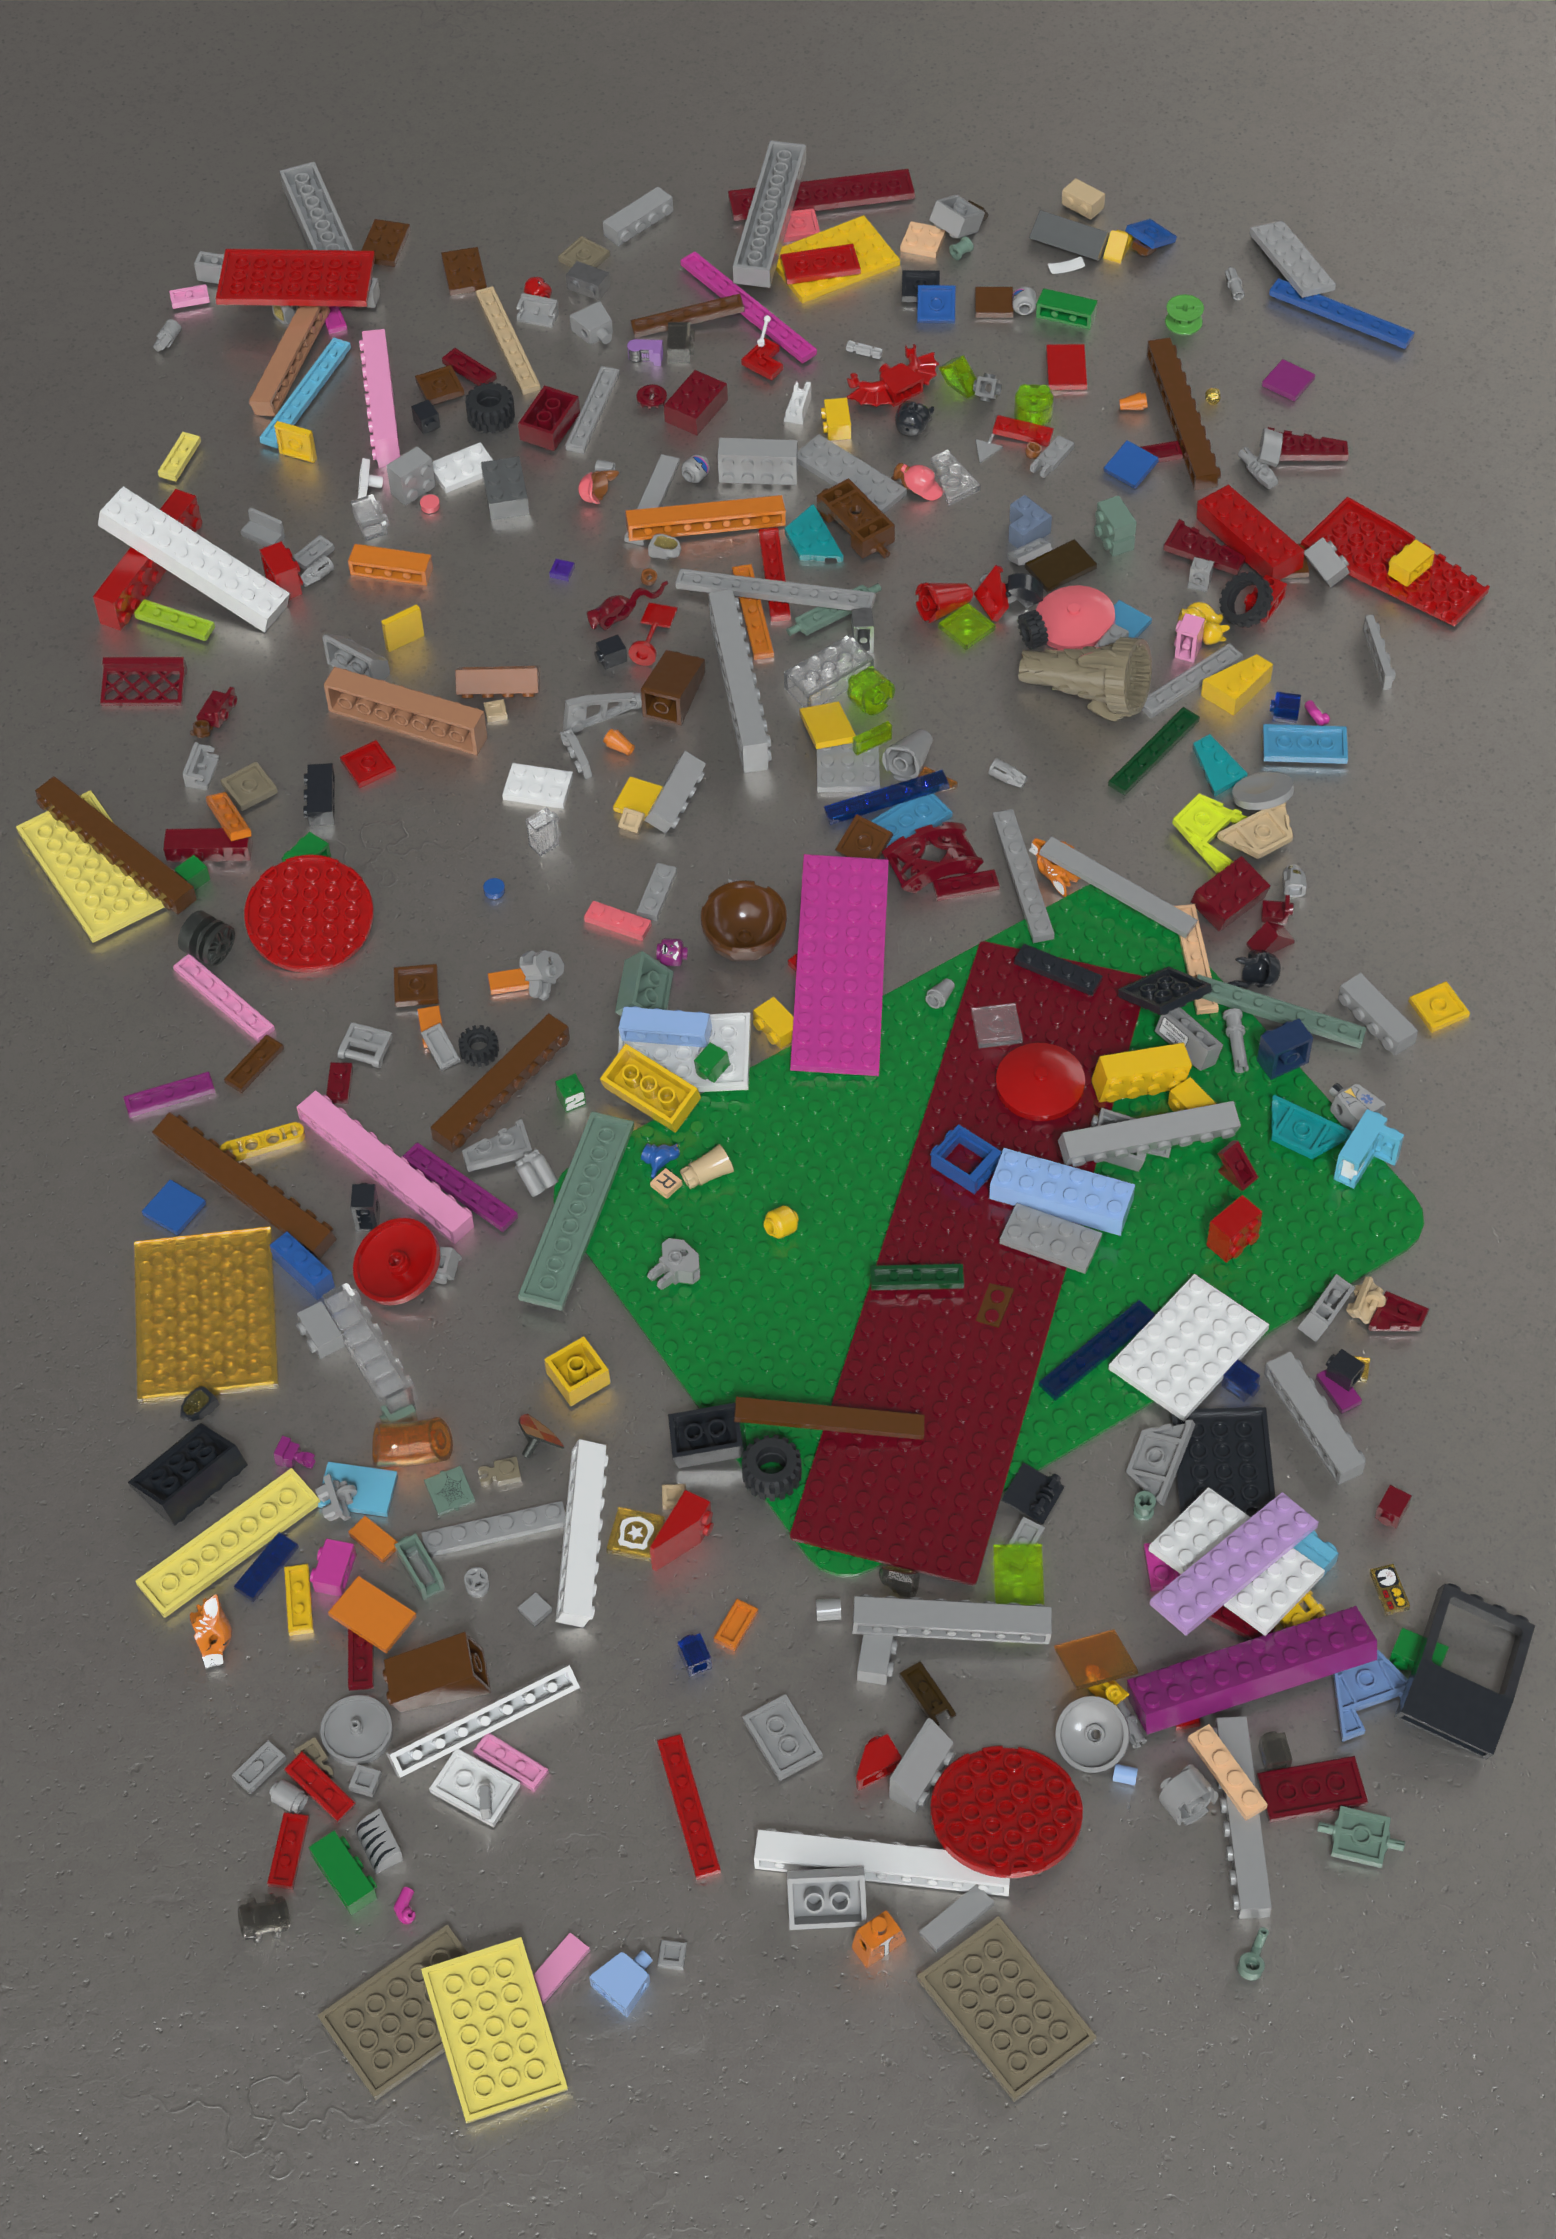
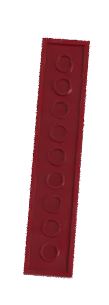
M909 169L800 182L792 211L813 208L815 211L909 200L915 199V191ZM756 187L728 191L734 221L747 220Z

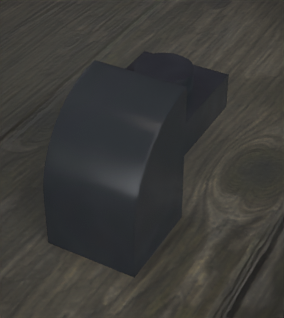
M1024 573L1008 576V583L1005 585L1009 604L1018 600L1026 608H1029L1043 601V585L1035 577Z

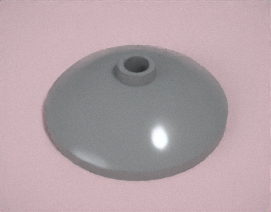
M1088 1696L1073 1701L1063 1710L1057 1721L1055 1736L1061 1755L1071 1766L1083 1772L1097 1773L1114 1767L1123 1758L1129 1745L1130 1731L1127 1719L1117 1705L1102 1697ZM1095 1730L1100 1731L1099 1739H1095L1093 1736Z

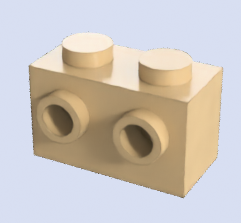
M1077 178L1062 190V205L1090 220L1104 209L1105 193Z

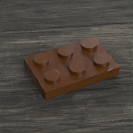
M374 219L361 251H375L374 264L395 267L410 233V224Z
M478 247L441 252L450 296L472 293L487 288Z

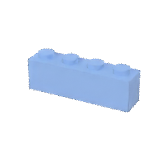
M636 1006L623 1008L619 1024L622 1041L703 1048L708 1045L712 1030L709 1013L672 1011L659 1008L647 1009Z

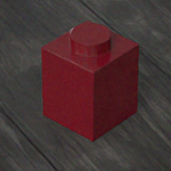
M1390 1485L1377 1507L1375 1518L1383 1525L1392 1526L1397 1529L1410 1505L1412 1495Z

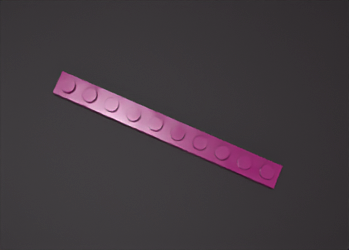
M694 251L681 259V266L720 298L740 294L745 312L740 314L761 331L764 326V316H770L771 321L767 325L765 334L802 364L817 355L815 347Z

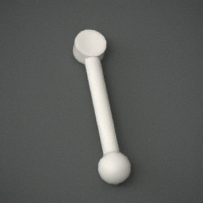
M768 315L764 316L761 337L757 340L759 347L765 345L764 337L767 325L771 321V317Z

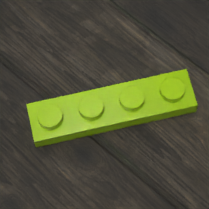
M145 599L134 612L136 619L206 641L215 629L213 621Z

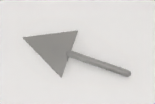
M991 433L988 442L975 439L979 463H982L1003 448L1001 445L991 443L995 434Z

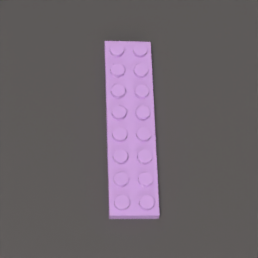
M1282 1492L1151 1598L1150 1605L1187 1636L1318 1527L1319 1522Z

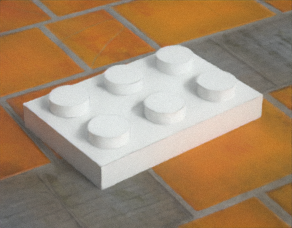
M481 442L433 461L434 477L445 493H448L482 479L481 462L493 459Z
M512 763L502 794L503 800L564 809L573 780V772Z
M457 1749L453 1752L429 1790L433 1795L494 1828L520 1788V1782ZM488 1785L492 1795L491 1819L482 1820L479 1786Z

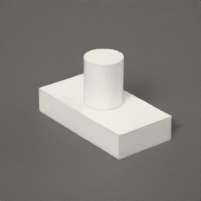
M362 458L357 500L365 501L368 486L382 488L383 477L369 474L370 459Z

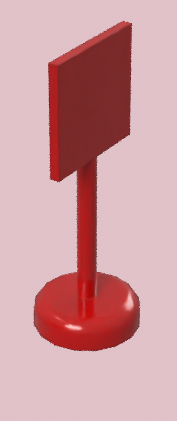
M648 603L641 623L652 626L645 641H636L630 646L628 653L633 662L641 666H649L655 662L657 652L650 642L656 627L670 628L678 607Z

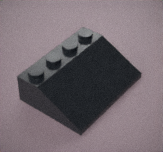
M200 1423L132 1478L128 1484L165 1520L175 1526L182 1522L193 1510L203 1505L215 1492L221 1490L233 1477L239 1475L248 1464L234 1443Z

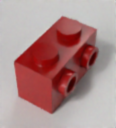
M1265 575L1263 578L1269 582V586L1273 589L1271 610L1266 613L1267 616L1264 619L1260 620L1267 623L1284 600L1287 583ZM1256 585L1254 591L1245 598V613L1251 610L1257 601L1258 589Z

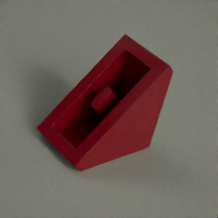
M1266 921L1248 940L1246 945L1251 951L1264 950L1274 953L1295 943V940L1283 925Z

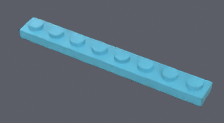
M333 337L259 437L260 443L278 448L275 423L280 421L290 425L296 424L351 349L350 342Z

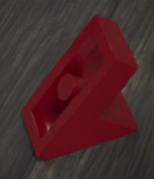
M1231 1141L1217 1153L1224 1164L1218 1172L1239 1190L1244 1191L1259 1178L1239 1141Z

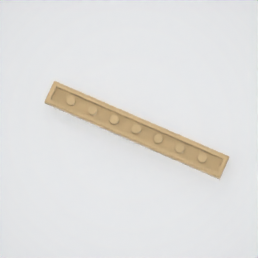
M494 287L475 291L480 306L522 395L541 390L538 379Z

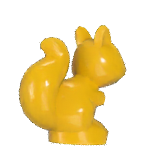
M1194 602L1186 609L1181 608L1178 621L1183 620L1185 613L1205 619L1202 639L1205 645L1226 641L1223 632L1228 631L1230 626L1219 625L1223 620V615L1220 613L1216 614L1210 605L1203 602Z

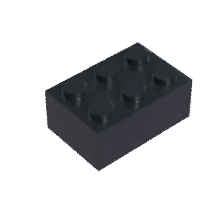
M735 1403L668 1414L672 1458L678 1469L743 1457V1452L747 1451L745 1426L743 1422H734Z

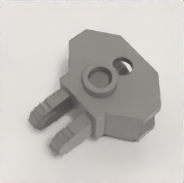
M541 950L538 953L527 951L520 957L519 966L526 976L525 981H529V994L533 998L538 997L545 1001L550 997L551 984H556V979L564 973L565 964L559 954L547 950Z
M668 1238L662 1243V1257L659 1258V1264L650 1270L647 1277L653 1281L664 1274L663 1278L656 1285L661 1290L672 1283L675 1285L679 1282L694 1284L700 1279L699 1254L684 1240Z

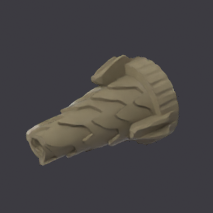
M1120 637L1115 643L1101 647L1086 646L1083 649L1064 650L1045 649V652L1023 650L1018 678L1019 681L1028 684L1052 686V690H1060L1067 694L1093 700L1087 705L1088 710L1103 718L1117 722L1124 716L1132 717L1140 713L1145 705L1150 690L1152 674L1150 647L1147 641L1142 638Z

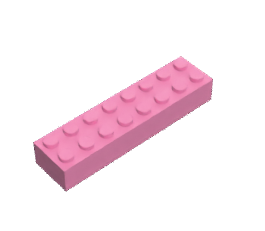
M385 329L362 331L363 339L359 340L360 351H364V353H361L362 365H366L362 366L363 378L367 379L364 380L365 392H369L365 394L366 405H370V407H367L368 419H372V421H368L369 432L373 433L370 435L371 447L375 446L372 449L373 461L377 460L378 468H383L401 456Z

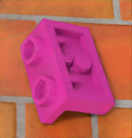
M1145 1543L1143 1549L1150 1591H1161L1181 1574L1148 1551L1151 1543Z

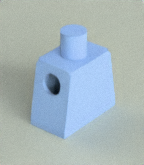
M643 1950L633 1960L624 1952H620L589 1977L591 1987L627 2018L650 1984V1977L645 1969L653 1960Z

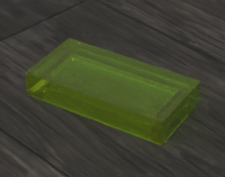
M889 721L884 722L853 737V752L856 755H860L891 740V723Z

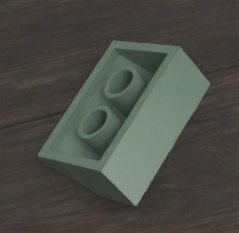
M643 951L627 958L624 961L615 1013L622 1016L624 1007L634 1006L667 1010L674 971Z

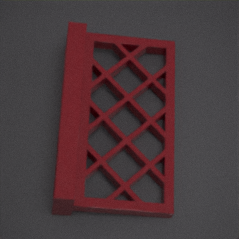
M103 657L101 706H182L185 675H187V665L184 657ZM108 675H118L120 677L113 684L108 681ZM131 675H138L140 677L133 684L127 679ZM151 675H159L161 677L153 684L147 679ZM171 675H180L179 679L173 684L167 679ZM145 681L149 687L141 693L136 687ZM165 681L170 687L161 692L156 687ZM125 682L129 687L121 693L116 687ZM112 690L118 694L113 700H106V695ZM132 690L138 694L135 699H127L125 697ZM153 690L158 694L155 699H148L146 697ZM173 690L178 693V699H168L166 696Z

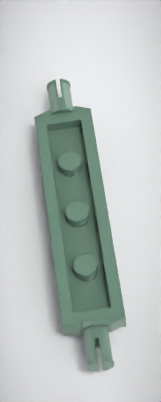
M877 583L869 588L860 585L852 590L877 593L882 588ZM816 607L796 617L795 625L787 628L786 631L789 636L799 631L807 636L851 614L852 611Z

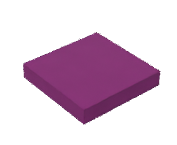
M1282 359L1262 381V386L1295 402L1315 380V374Z

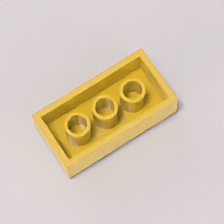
M1184 1043L1099 1056L1091 1081L1099 1103L1106 1101L1114 1102L1124 1098L1134 1099L1148 1094L1157 1095L1160 1092L1170 1091L1184 1082L1188 1077L1192 1063Z
M627 1044L623 1046L600 1078L605 1089L675 1133L701 1099L698 1088Z

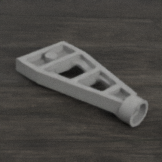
M641 692L584 695L566 700L563 730L566 731L572 728L573 732L576 733L583 728L613 718L628 710L642 708ZM609 702H618V706L607 710ZM600 705L599 713L586 718L588 706Z

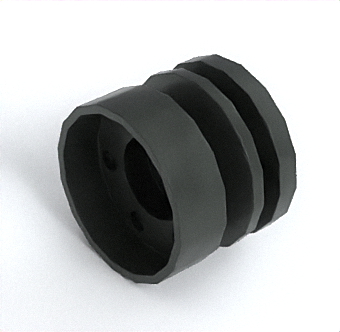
M202 910L196 911L186 919L181 927L178 936V946L183 952L197 957L207 965L217 966L231 951L235 940V931L232 926L225 924L221 920H216L212 915Z

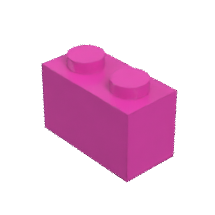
M331 1539L325 1540L324 1546L318 1550L317 1567L312 1569L310 1575V1582L313 1583L315 1592L338 1597L344 1594L357 1555L354 1544Z

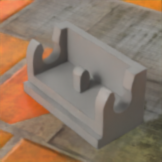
M525 293L521 294L516 310H519L516 317L517 321L553 328L559 315L558 300Z
M194 743L182 773L185 787L208 790L219 762V755L208 753L214 752V747Z

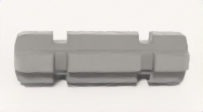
M849 340L846 344V351L851 353L855 351L856 354L867 357L873 356L872 358L881 359L883 349L879 347L873 348L871 345L859 342L856 344L852 340Z

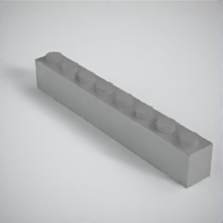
M1234 1101L1063 1132L1058 1139L1064 1164L1077 1167L1084 1165L1088 1161L1094 1160L1095 1163L1107 1160L1109 1157L1120 1159L1131 1153L1137 1152L1138 1155L1157 1148L1159 1151L1171 1148L1173 1145L1184 1147L1195 1141L1201 1140L1202 1143L1221 1136L1223 1139H1227L1235 1135L1241 1124Z
M865 1594L854 1597L852 1634L1049 1645L1052 1634V1607H1045L1042 1604L1024 1606L1019 1603H1008L1006 1605L996 1604L992 1601L972 1603L969 1600H960L958 1602H951L945 1599L922 1600L918 1597L898 1599L895 1596H886L879 1598Z
M1247 1716L1216 1718L1215 1727H1212L1256 1788ZM1217 1782L1218 1789H1222L1220 1784ZM1222 1789L1223 1798H1220V1810L1226 1816V1821H1223L1224 1837L1229 1839V1845L1226 1846L1227 1861L1232 1863V1870H1229L1230 1886L1234 1885L1235 1894H1232L1233 1910L1238 1911V1919L1269 1917L1272 1905L1260 1814L1258 1813L1245 1821Z

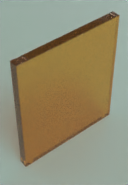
M1115 1629L1054 1646L1055 1652L1076 1690L1138 1674L1137 1667Z

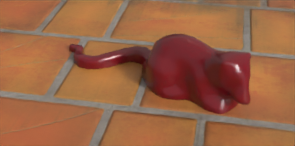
M668 581L663 582L655 592H650L645 588H638L632 593L630 599L622 595H614L607 598L599 607L586 612L591 628L595 630L600 625L603 630H607L615 622L626 619L633 611L636 601L640 596L645 595L651 599L659 597L663 593L665 586L668 585Z

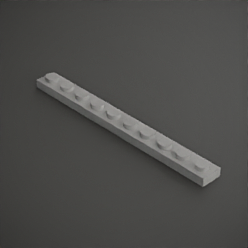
M680 569L675 583L676 589L711 593L733 589L734 596L850 611L859 608H873L875 593L688 569Z

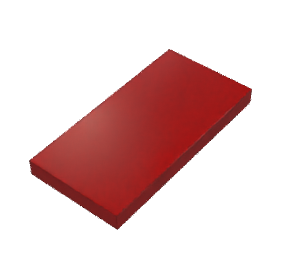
M853 244L780 254L787 285L861 274V268Z

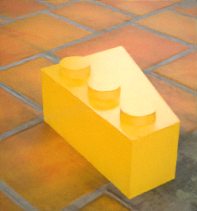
M1258 654L1203 679L1201 696L1234 716L1271 681L1273 664Z

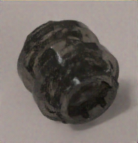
M274 1893L266 1894L265 1902L257 1903L255 1897H250L246 1899V1904L238 1907L239 1926L242 1937L245 1940L253 1939L254 1943L262 1942V1934L270 1932L273 1939L281 1938V1932H285L290 1928L288 1907L285 1898L282 1896L275 1897Z

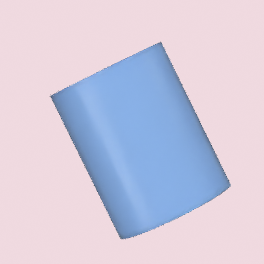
M1116 1764L1113 1781L1135 1786L1138 1768Z

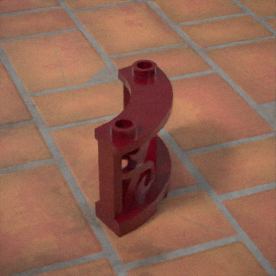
M943 822L942 826L933 827L930 824L915 830L916 834L906 839L902 836L882 851V854L889 860L897 875L902 889L914 894L922 890L929 883L953 874L974 873L984 863L983 859L976 855L966 837L965 832L967 829L965 825L957 822ZM932 844L939 849L948 851L940 862L920 859L925 853L927 845ZM900 861L906 863L903 868L899 863ZM913 866L911 868V878L908 879L905 873Z

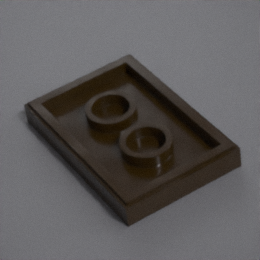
M1073 539L1026 562L1025 568L1043 585V589L1048 593L1097 569V563Z

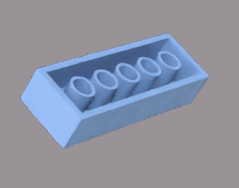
M1004 1148L990 1183L989 1199L1013 1206L1018 1203L1073 1223L1121 1236L1134 1199L1135 1184Z

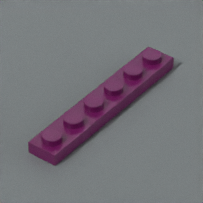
M418 1142L402 1156L409 1162L412 1168L415 1170L419 1169L425 1175V1178L437 1183L442 1190L452 1195L456 1200L501 1232H504L518 1218L516 1211Z

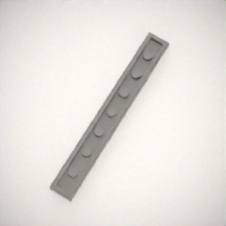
M1052 836L1040 849L1039 855L1185 939L1197 924V919Z

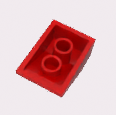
M687 1490L683 1492L650 1546L653 1570L658 1571L700 1544L705 1536L710 1535L714 1523H712L713 1512H711L710 1501Z

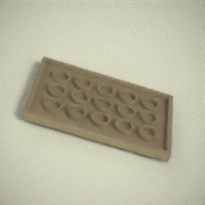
M999 1916L917 1975L918 1982L1013 2102H1016L1097 2040V2036Z
M448 1925L438 1930L317 2015L375 2101L445 2052L421 1969L469 1954Z

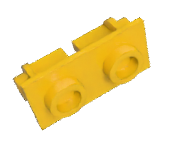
M1095 1666L1086 1668L1085 1676L1088 1681L1083 1685L1094 1696L1105 1698L1115 1705L1129 1696V1693L1104 1670L1099 1671Z

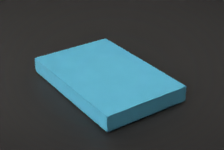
M328 1462L324 1476L330 1474L332 1480L339 1482L347 1481L348 1485H354L357 1489V1494L352 1498L353 1503L347 1505L349 1512L388 1517L398 1478L397 1471ZM330 1499L325 1502H322L320 1500V1503H318V1507L323 1508L324 1506L330 1504Z

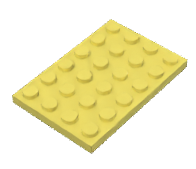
M522 1937L421 1969L466 2124L568 2090Z

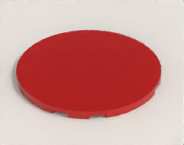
M322 855L295 856L267 869L250 889L244 909L245 926L251 943L266 960L289 971L312 973L339 966L360 950L370 934L374 918V908L369 889L362 880V877L354 869L340 863L337 859Z
M1003 1745L984 1747L981 1751L964 1754L952 1762L943 1771L934 1786L930 1816L937 1839L948 1854L959 1863L973 1871L988 1876L1022 1878L1050 1869L1070 1853L1080 1835L1083 1805L1080 1793L1071 1781V1777L1056 1762L1030 1749L1018 1747V1749L1003 1748Z

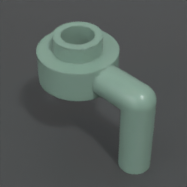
M1261 1927L1258 1930L1251 1951L1244 1953L1237 1964L1239 1974L1247 1980L1259 1979L1265 1969L1264 1960L1260 1957L1269 1934L1268 1929L1265 1927Z

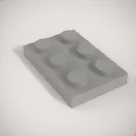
M786 1694L742 1717L744 1724L779 1781L823 1758L821 1750Z

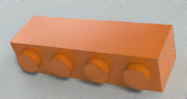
M354 544L348 560L350 575L427 586L433 570L430 554Z

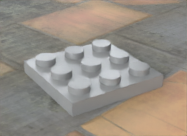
M856 738L854 743L817 749V792L880 791L878 738Z

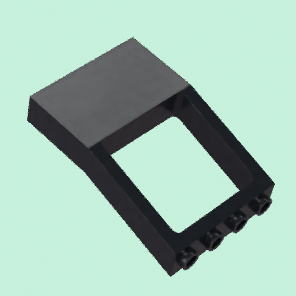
M1443 1584L1437 1590L1413 1669L1394 1717L1484 1759L1493 1756L1514 1701L1535 1625L1530 1623L1524 1616H1514L1506 1612V1609L1500 1605H1491L1484 1602V1599L1479 1595H1469L1461 1591V1588L1455 1584ZM1449 1603L1514 1633L1515 1641L1499 1694L1433 1663L1432 1657Z

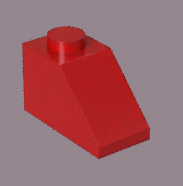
M888 1733L882 1737H873L865 1745L856 1775L858 1791L892 1774L900 1763L902 1756Z

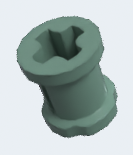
M966 236L962 237L957 244L949 246V252L956 260H960L962 255L967 252L970 253L974 249L972 241Z
M1148 1491L1137 1493L1134 1499L1133 1514L1140 1521H1148L1154 1516L1155 1496Z

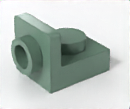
M412 1404L397 1409L393 1414L389 1413L385 1405L381 1406L382 1415L379 1416L381 1423L385 1429L389 1428L393 1435L419 1423L416 1410Z

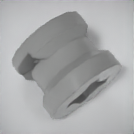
M479 1567L471 1568L466 1572L464 1582L467 1593L476 1598L486 1595L490 1588L487 1572Z

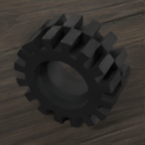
M1032 610L1019 615V620H1017L1019 624L1018 629H1020L1019 633L1020 636L1022 635L1023 642L1025 641L1026 647L1028 646V649L1032 650L1046 645L1048 642L1047 627H1045V622L1042 621V616L1039 615V612Z
M476 1025L472 1026L473 1030H470L468 1027L465 1029L466 1033L462 1032L461 1038L459 1037L458 1040L462 1060L464 1059L466 1064L470 1062V1066L473 1067L475 1063H477L478 1067H482L481 1063H485V1066L489 1065V1060L493 1063L495 1057L499 1055V1044L495 1031H491L488 1026L484 1029V1025H480L477 1029ZM477 1042H484L487 1044V1046L481 1050H474L471 1048V1045Z

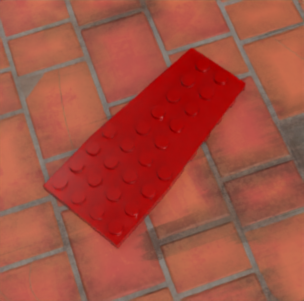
M1348 496L1301 541V545L1305 547V550L1322 537L1326 542L1331 541L1337 548L1335 553L1339 557L1343 555L1349 563L1347 568L1350 573L1348 575L1452 626H1456L1489 592V585L1484 587L1477 582V577L1472 574L1468 576L1461 571L1462 567L1455 564L1453 566L1445 561L1446 557L1441 553L1438 555L1434 554L1432 566L1408 587L1389 576L1390 559L1402 552L1403 548L1407 544L1410 545L1416 537Z

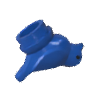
M646 1144L641 1160L645 1161L646 1164H651L652 1179L656 1177L658 1170L679 1157L680 1150L678 1144L673 1146L660 1145L658 1147L655 1144Z

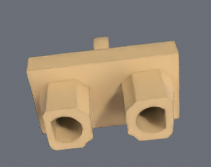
M1371 1276L1365 1277L1362 1285H1356L1354 1296L1357 1299L1355 1303H1349L1346 1309L1352 1318H1360L1364 1324H1370L1376 1308L1383 1307L1386 1303V1298L1382 1295L1384 1290L1373 1282Z

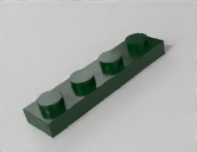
M963 1264L871 1266V1290L964 1288Z

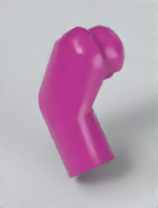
M1312 700L1305 703V709L1317 725L1323 726L1330 722L1329 715L1327 713L1322 714Z
M408 1887L402 1888L394 1905V1911L399 1921L403 1924L412 1923L416 1917L415 1911L409 1905L414 1891Z

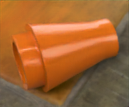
M1141 391L1119 399L1121 410L1143 411V409L1148 408L1146 393H1141Z
M610 729L604 737L603 742L606 744V747L624 753L627 756H630L635 749V745L618 729Z

